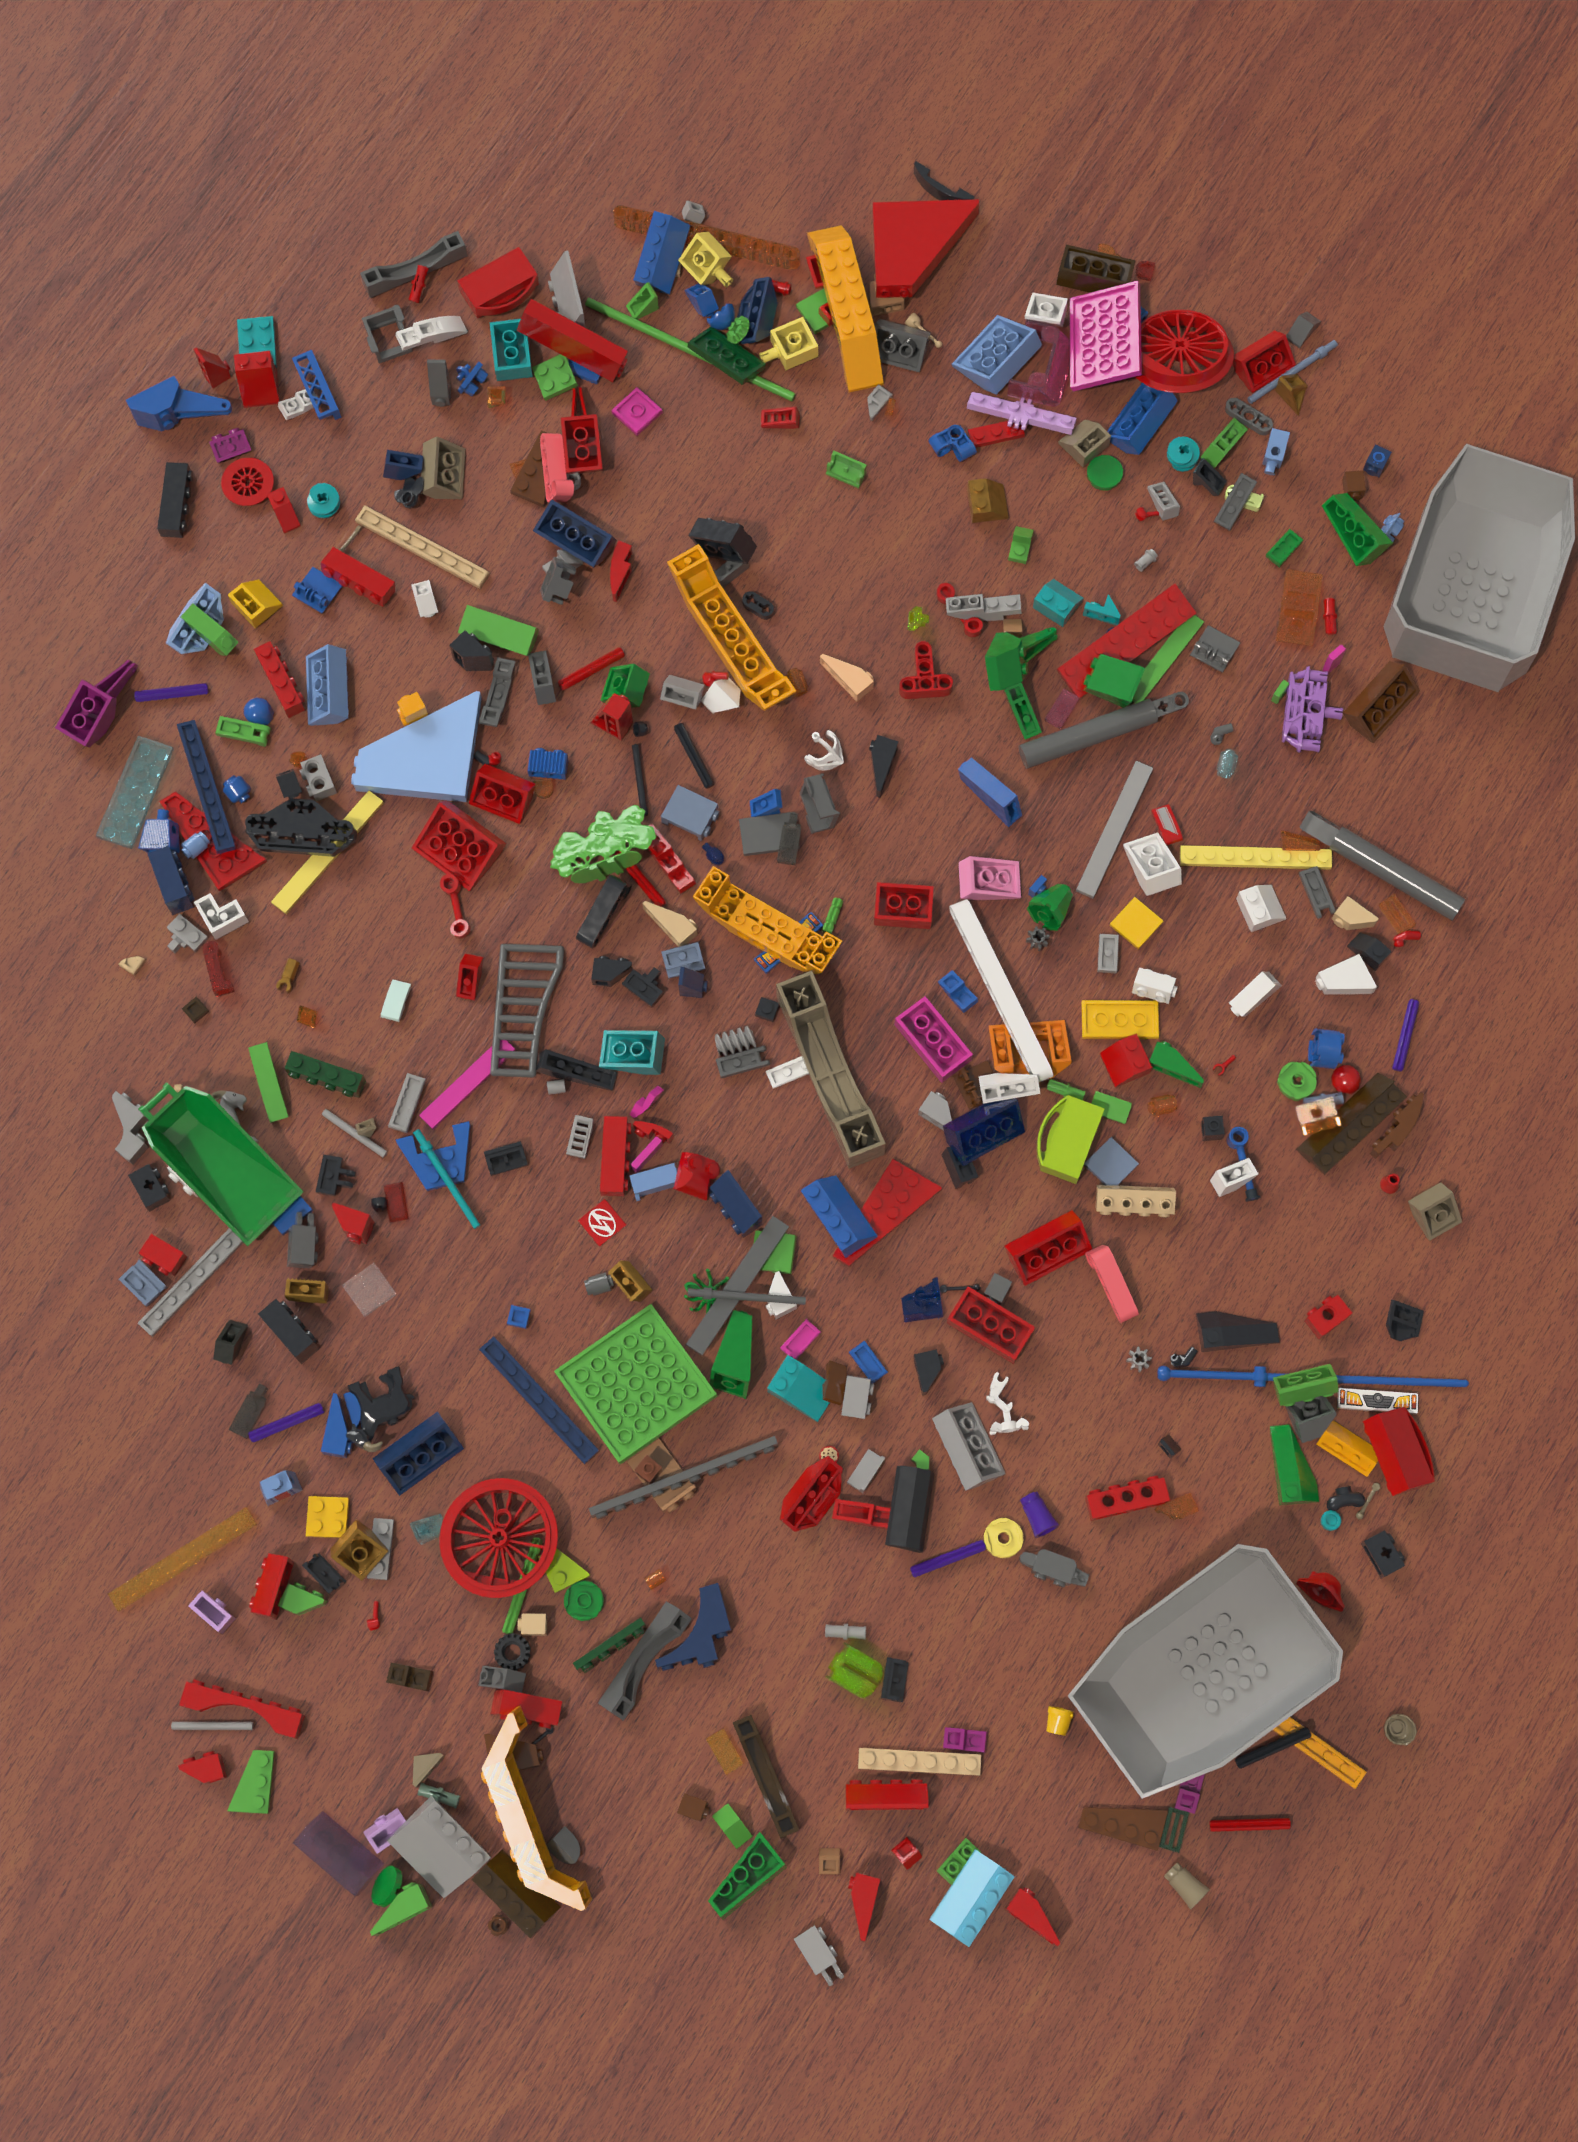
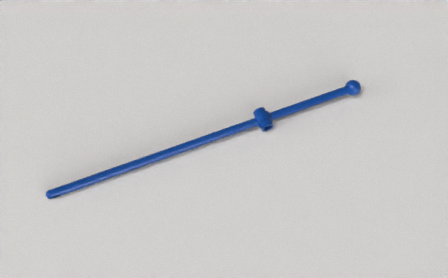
M1160 1366L1157 1369V1378L1160 1381H1167L1170 1378L1253 1380L1255 1387H1266V1381H1273V1377L1285 1375V1373H1266V1367L1259 1366L1254 1367V1372L1170 1370L1167 1366ZM1336 1375L1338 1383L1436 1387H1467L1469 1385L1467 1380Z

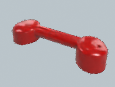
M942 583L938 586L936 597L940 603L946 604V598L955 596V590L951 584ZM979 618L960 619L964 624L965 635L977 637L981 634L983 622Z
M446 874L440 880V887L451 897L456 921L452 923L450 931L456 938H465L470 933V925L463 920L458 899L461 883L454 875Z

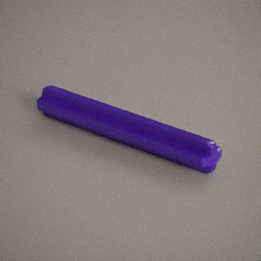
M206 683L142 690L135 692L136 702L203 695L208 694L209 690Z
M1410 999L1407 1005L1392 1067L1393 1070L1401 1072L1404 1068L1418 1011L1419 1001Z
M317 1403L248 1433L249 1438L252 1442H256L324 1413L321 1403Z
M979 1540L914 1565L910 1568L913 1577H917L985 1551L986 1545L983 1540Z

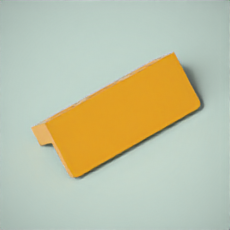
M1334 1420L1316 1443V1445L1368 1477L1378 1462L1371 1444Z

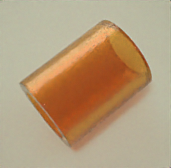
M660 1569L644 1578L650 1590L666 1581Z

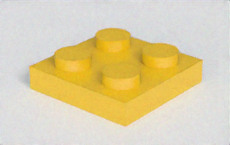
M309 1496L306 1537L340 1538L347 1530L349 1498Z

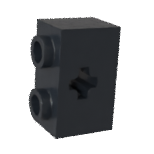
M147 1164L128 1175L149 1212L170 1201L167 1196L170 1192L165 1183H160L159 1178H161V1175L156 1167L152 1168L150 1164ZM150 1184H152V1187H153L152 1190H149V1188H150L149 1185H150Z
M1385 1530L1361 1543L1381 1579L1405 1566L1403 1554L1396 1550L1393 1545L1395 1544L1393 1537L1390 1533H1386ZM1383 1551H1388L1389 1554L1387 1556H1381Z

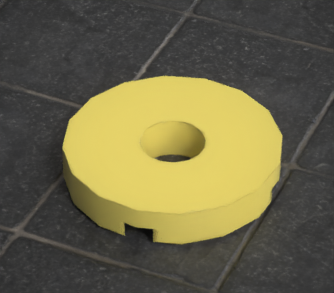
M999 1518L992 1521L984 1533V1543L987 1551L998 1558H1010L1016 1555L1024 1541L1020 1526L1008 1518ZM1006 1533L1009 1536V1542L1006 1544L1000 1543L998 1535Z

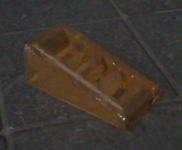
M1281 830L1280 845L1282 850H1320L1318 840Z

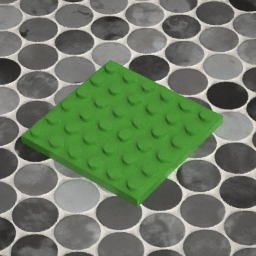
M652 1304L554 1371L619 1464L628 1460L717 1397V1393Z

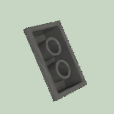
M879 319L875 324L880 362L920 372L931 332Z

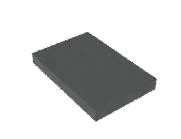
M795 812L739 819L744 856L800 849Z

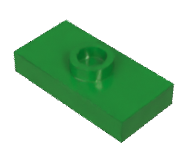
M1289 529L1267 552L1265 557L1280 568L1303 543V539Z

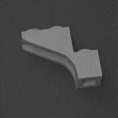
M115 1091L112 1099L123 1126V1137L115 1150L134 1165L148 1149V1146L144 1143L146 1139L137 1133L148 1119L139 1112L138 1108L141 1107L139 1104L133 1105L131 1103L132 1099L124 1092L119 1094Z

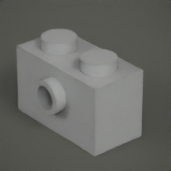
M668 675L663 683L660 699L696 709L702 699L704 684Z
M847 1375L842 1416L865 1419V1415H870L871 1403L867 1402L868 1395L873 1394L874 1384L870 1383L871 1379Z

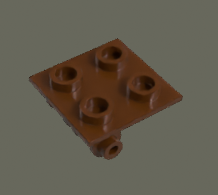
M988 1060L967 1070L963 1068L958 1071V1074L953 1075L969 1110L983 1104L978 1076L994 1074Z

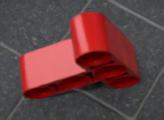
M926 641L918 642L915 646L914 655L916 676L901 679L899 684L900 696L904 699H919L950 695L953 687L952 677L947 674L934 675L931 645ZM925 650L927 654H920L919 651ZM923 667H926V668H928L929 670L926 671V672H923V671H921L920 669L923 668ZM946 683V684H948L949 686L946 687V688H943V687L940 686V684ZM922 685H929L930 688L924 689L922 688ZM910 686L912 689L905 690L903 687Z

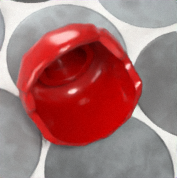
M1350 1065L1339 1066L1333 1071L1331 1076L1332 1086L1336 1091L1350 1095L1359 1090L1362 1083L1360 1073Z

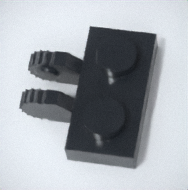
M323 1154L315 1192L317 1194L336 1196L338 1186L352 1189L353 1183L341 1181L339 1178L340 1174L347 1177H355L356 1172L341 1169L343 1158Z

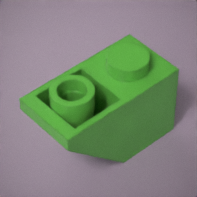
M295 1582L294 1586L288 1583L278 1606L300 1616L325 1606L327 1601L323 1599V1594L314 1590L311 1594L305 1591V1586Z

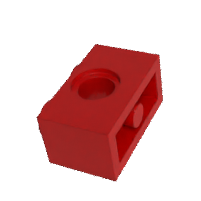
M1330 1295L1321 1302L1323 1304L1322 1307L1319 1309L1314 1307L1307 1313L1308 1317L1304 1322L1318 1339H1321L1352 1314L1339 1295H1336L1334 1298ZM1324 1311L1329 1312L1332 1319H1325L1322 1313Z

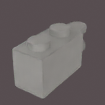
M814 1925L794 1938V1941L815 1975L821 1972L828 1985L831 1986L833 1985V1980L826 1973V1968L832 1965L837 1977L840 1979L844 1975L836 1964L835 1957L838 1956L832 1945L829 1947L826 1945L824 1939L827 1937L821 1927L816 1928Z

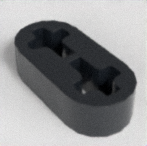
M752 591L746 592L743 595L742 604L745 609L764 620L773 617L774 606L771 602ZM754 598V603H747V599ZM768 607L769 612L763 613L762 608L766 609Z

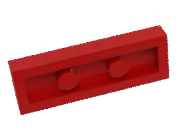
M1008 421L968 429L967 433L969 439L977 448L1025 437V432L1021 430V424L1017 429L1014 428L1015 423L1009 427L1007 426Z

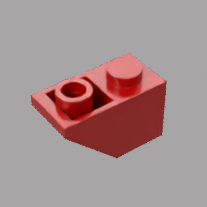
M215 1751L204 1753L203 1758L195 1760V1757L185 1759L183 1764L178 1765L179 1770L205 1784L227 1778L222 1756L218 1753L215 1754Z

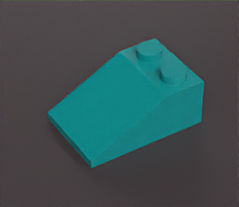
M604 1030L599 1067L642 1075H660L665 1038L658 1031Z
M787 1355L767 1387L768 1393L816 1422L820 1420L830 1403L823 1400L822 1385L826 1380L789 1355Z

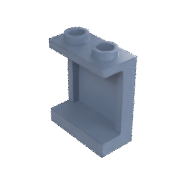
M678 785L661 815V822L667 826L671 823L696 835L698 840L702 841L704 837H708L711 831L710 825L712 821L717 820L720 811H718L717 803Z

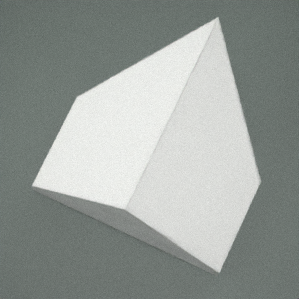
M729 677L728 680L720 679L713 682L701 699V702L712 714L739 707L741 689Z

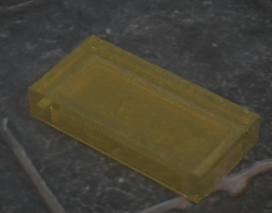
M724 1729L706 1738L726 1775L744 1765Z

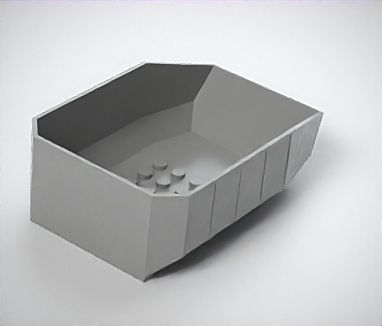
M1466 444L1431 491L1422 512L1400 581L1383 626L1392 657L1499 692V690L1526 674L1538 653L1575 540L1573 478Z
M1237 1544L1124 1627L1078 1682L1068 1697L1143 1799L1223 1767L1334 1685L1340 1679L1343 1650L1270 1552L1265 1548Z

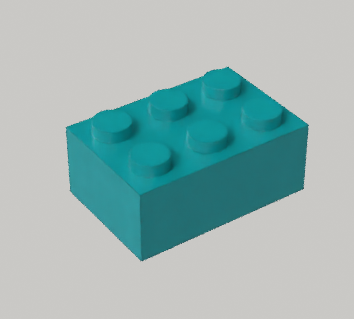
M521 319L490 322L497 381L533 377L528 336L517 331Z

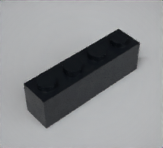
M166 462L157 527L161 537L183 538V531L187 529L185 516L189 513L187 501L191 497V487L189 486L190 482L193 481V471H191L188 463Z

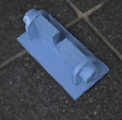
M1400 513L1392 516L1389 515L1384 520V526L1381 529L1392 542L1395 538L1390 534L1392 533L1394 536H1397L1404 527V520L1398 518Z

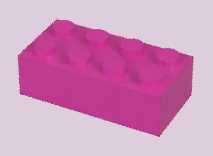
M926 996L895 1018L894 1025L941 1083L972 1061L973 1054Z

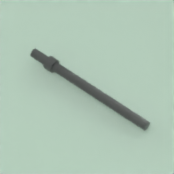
M705 1287L704 1289L688 1288V1296L703 1297L706 1300L719 1298L798 1305L806 1304V1297L718 1291Z

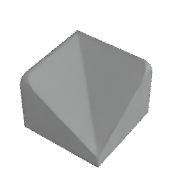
M686 201L682 209L684 221L700 226L705 217L703 206Z

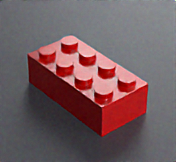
M969 1286L947 1319L948 1325L1012 1364L1015 1363L1035 1330L1033 1325Z

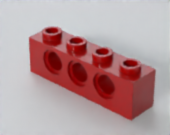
M1158 1475L1148 1477L1146 1482L1141 1483L1139 1480L1128 1482V1486L1120 1487V1484L1108 1487L1109 1490L1103 1492L1100 1489L1089 1491V1495L1085 1497L1091 1521L1169 1503L1170 1498L1164 1477L1159 1478ZM1148 1488L1151 1491V1497H1144L1141 1494V1490ZM1125 1492L1130 1493L1132 1501L1125 1502L1122 1499V1494ZM1103 1498H1111L1113 1505L1110 1507L1105 1506L1102 1501Z

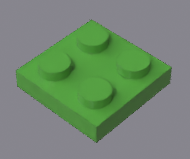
M561 354L532 367L545 400H549L578 386L568 359Z

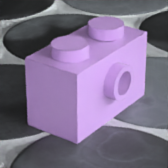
M201 1591L189 1605L194 1612L221 1634L236 1619L224 1609L227 1606L219 1598L214 1600L204 1591Z
M396 1808L388 1815L378 1817L374 1821L375 1824L363 1833L378 1854L391 1845L387 1840L406 1820L398 1808Z

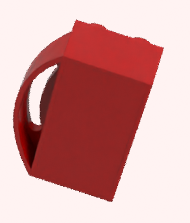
M520 247L457 280L460 293L477 319L482 316L502 314L516 308L539 285L538 275Z
M1405 1407L1379 1413L1363 1421L1364 1431L1369 1436L1387 1481V1489L1391 1492L1392 1496L1416 1490L1435 1482L1433 1462L1429 1448L1419 1426Z

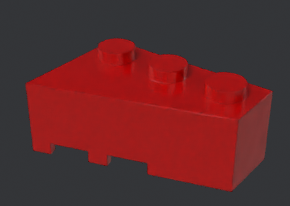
M614 693L601 706L591 724L622 741L633 724L630 700L624 695L619 696Z
M504 1689L495 1690L490 1714L500 1716V1719L506 1720L507 1715L512 1710L521 1706L528 1725L535 1722L539 1723V1727L551 1729V1725L558 1726L562 1701Z

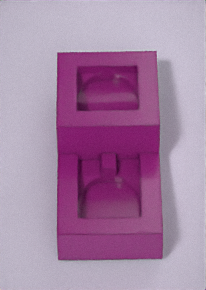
M945 1727L943 1748L986 1753L988 1732Z
M1205 1774L1180 1783L1175 1803L1176 1809L1195 1814Z

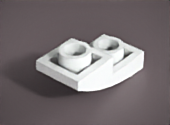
M306 389L296 392L295 397L278 403V408L286 420L314 408Z

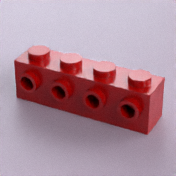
M332 547L321 561V571L326 577L335 579L340 585L349 587L360 596L363 595L373 604H379L384 607L395 592V581L335 547Z
M271 641L254 648L255 654L287 717L290 718L305 711L302 704L305 700L300 691L296 692L294 687L297 684L292 676L288 677L286 672L289 669L285 661H280L281 653L277 645L273 647Z
M604 1116L600 1178L601 1196L624 1197V1191H628V1179H625V1173L629 1172L630 1163L629 1160H626V1154L630 1153L631 1143L627 1142L628 1134L631 1135L632 1125L628 1123L627 1117Z

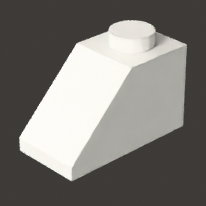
M430 581L412 584L420 617H431L438 613Z
M1247 1158L1217 1170L1210 1182L1218 1196L1221 1197L1242 1187L1258 1176V1172L1251 1160Z
M776 1272L769 1294L792 1296L780 1272ZM767 1302L768 1304L765 1305L769 1315H774L776 1319L797 1309L796 1304Z

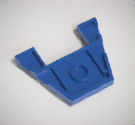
M469 1121L452 1125L456 1145L433 1150L454 1184L465 1182L470 1130ZM413 1135L396 1139L399 1148L427 1191L446 1187L427 1154H417Z

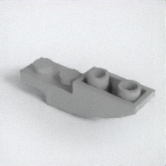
M983 594L946 598L947 615L955 618L969 619L976 617L981 621L1004 620L1003 616L1022 614L1020 594L983 598Z

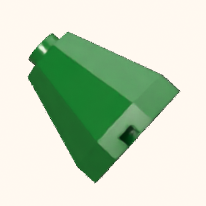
M1056 884L1034 896L1027 907V911L1033 921L1037 924L1041 921L1044 924L1042 927L1046 930L1058 931L1063 924L1073 896L1070 887L1065 884Z

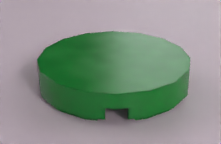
M1110 455L1097 456L1090 461L1087 467V478L1094 488L1108 491L1120 484L1123 478V467L1116 458Z
M589 1581L574 1583L567 1589L564 1596V1607L567 1613L573 1619L579 1621H590L596 1618L604 1605V1596L600 1588Z
M388 1866L378 1875L371 1894L372 1902L375 1905L386 1907L396 1898L397 1894L395 1892L402 1885V1872L400 1869Z

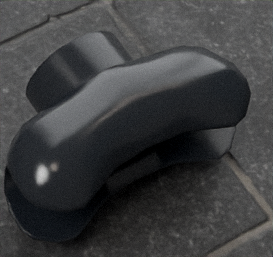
M1351 1486L1335 1489L1336 1495L1330 1497L1326 1505L1328 1510L1337 1511L1346 1506L1362 1507L1366 1500L1362 1493L1352 1492Z

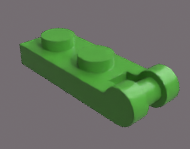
M220 716L215 733L217 736L250 742L265 747L268 742L267 735L270 734L271 728L262 724ZM255 732H260V736H255Z

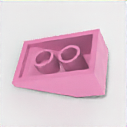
M969 856L959 862L961 899L998 900L1021 898L1019 861Z

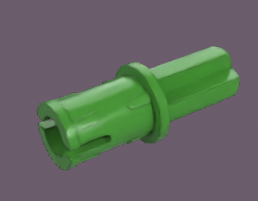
M1052 1079L1049 1080L1047 1090L1063 1095V1098L1069 1095L1083 1100L1086 1092L1069 1086V1083L1066 1085Z

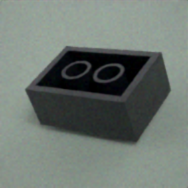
M698 517L688 535L696 545L699 544L707 557L748 564L757 548L753 538L746 533L741 524L728 523L724 520L716 521L711 518Z
M275 1299L260 1311L258 1315L294 1357L303 1364L319 1350L316 1345L318 1340L309 1330L304 1331L306 1326L296 1315L294 1317L291 1316L293 1311L284 1301L280 1303Z

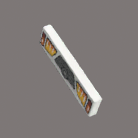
M1338 1388L1337 1409L1386 1412L1405 1407L1410 1414L1418 1413L1417 1393Z

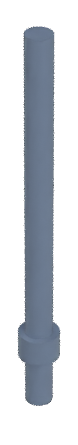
M1333 340L1324 347H1319L1315 350V353L1281 376L1297 374L1317 359L1324 358L1329 351L1338 346L1337 342ZM1281 376L1247 398L1248 402L1252 404L1276 388Z

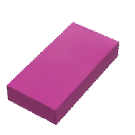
M1339 645L1328 655L1323 667L1324 672L1328 671L1329 674L1341 663L1346 651L1343 645Z
M655 1137L631 1163L632 1170L638 1173L663 1146L661 1139Z
M806 1319L780 1349L786 1355L797 1360L820 1335L821 1331Z

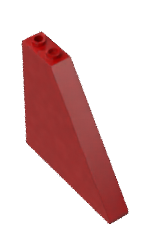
M979 199L873 202L872 219L876 298L912 297L979 215Z

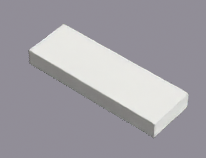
M802 1057L766 1071L773 1089L809 1074Z

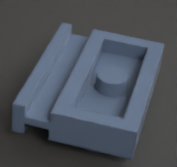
M698 942L661 952L668 979L678 977L680 975V967H686L696 972L705 970Z
M140 1259L119 1278L146 1307L167 1288Z

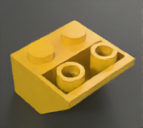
M259 579L241 583L228 594L231 604L254 628H257L283 606Z

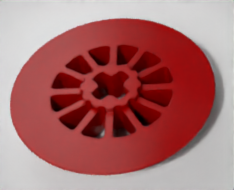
M241 458L234 461L225 469L221 479L224 495L231 502L242 506H251L267 498V493L271 492L274 484L273 473L269 466L256 458ZM247 480H250L249 486L245 485Z

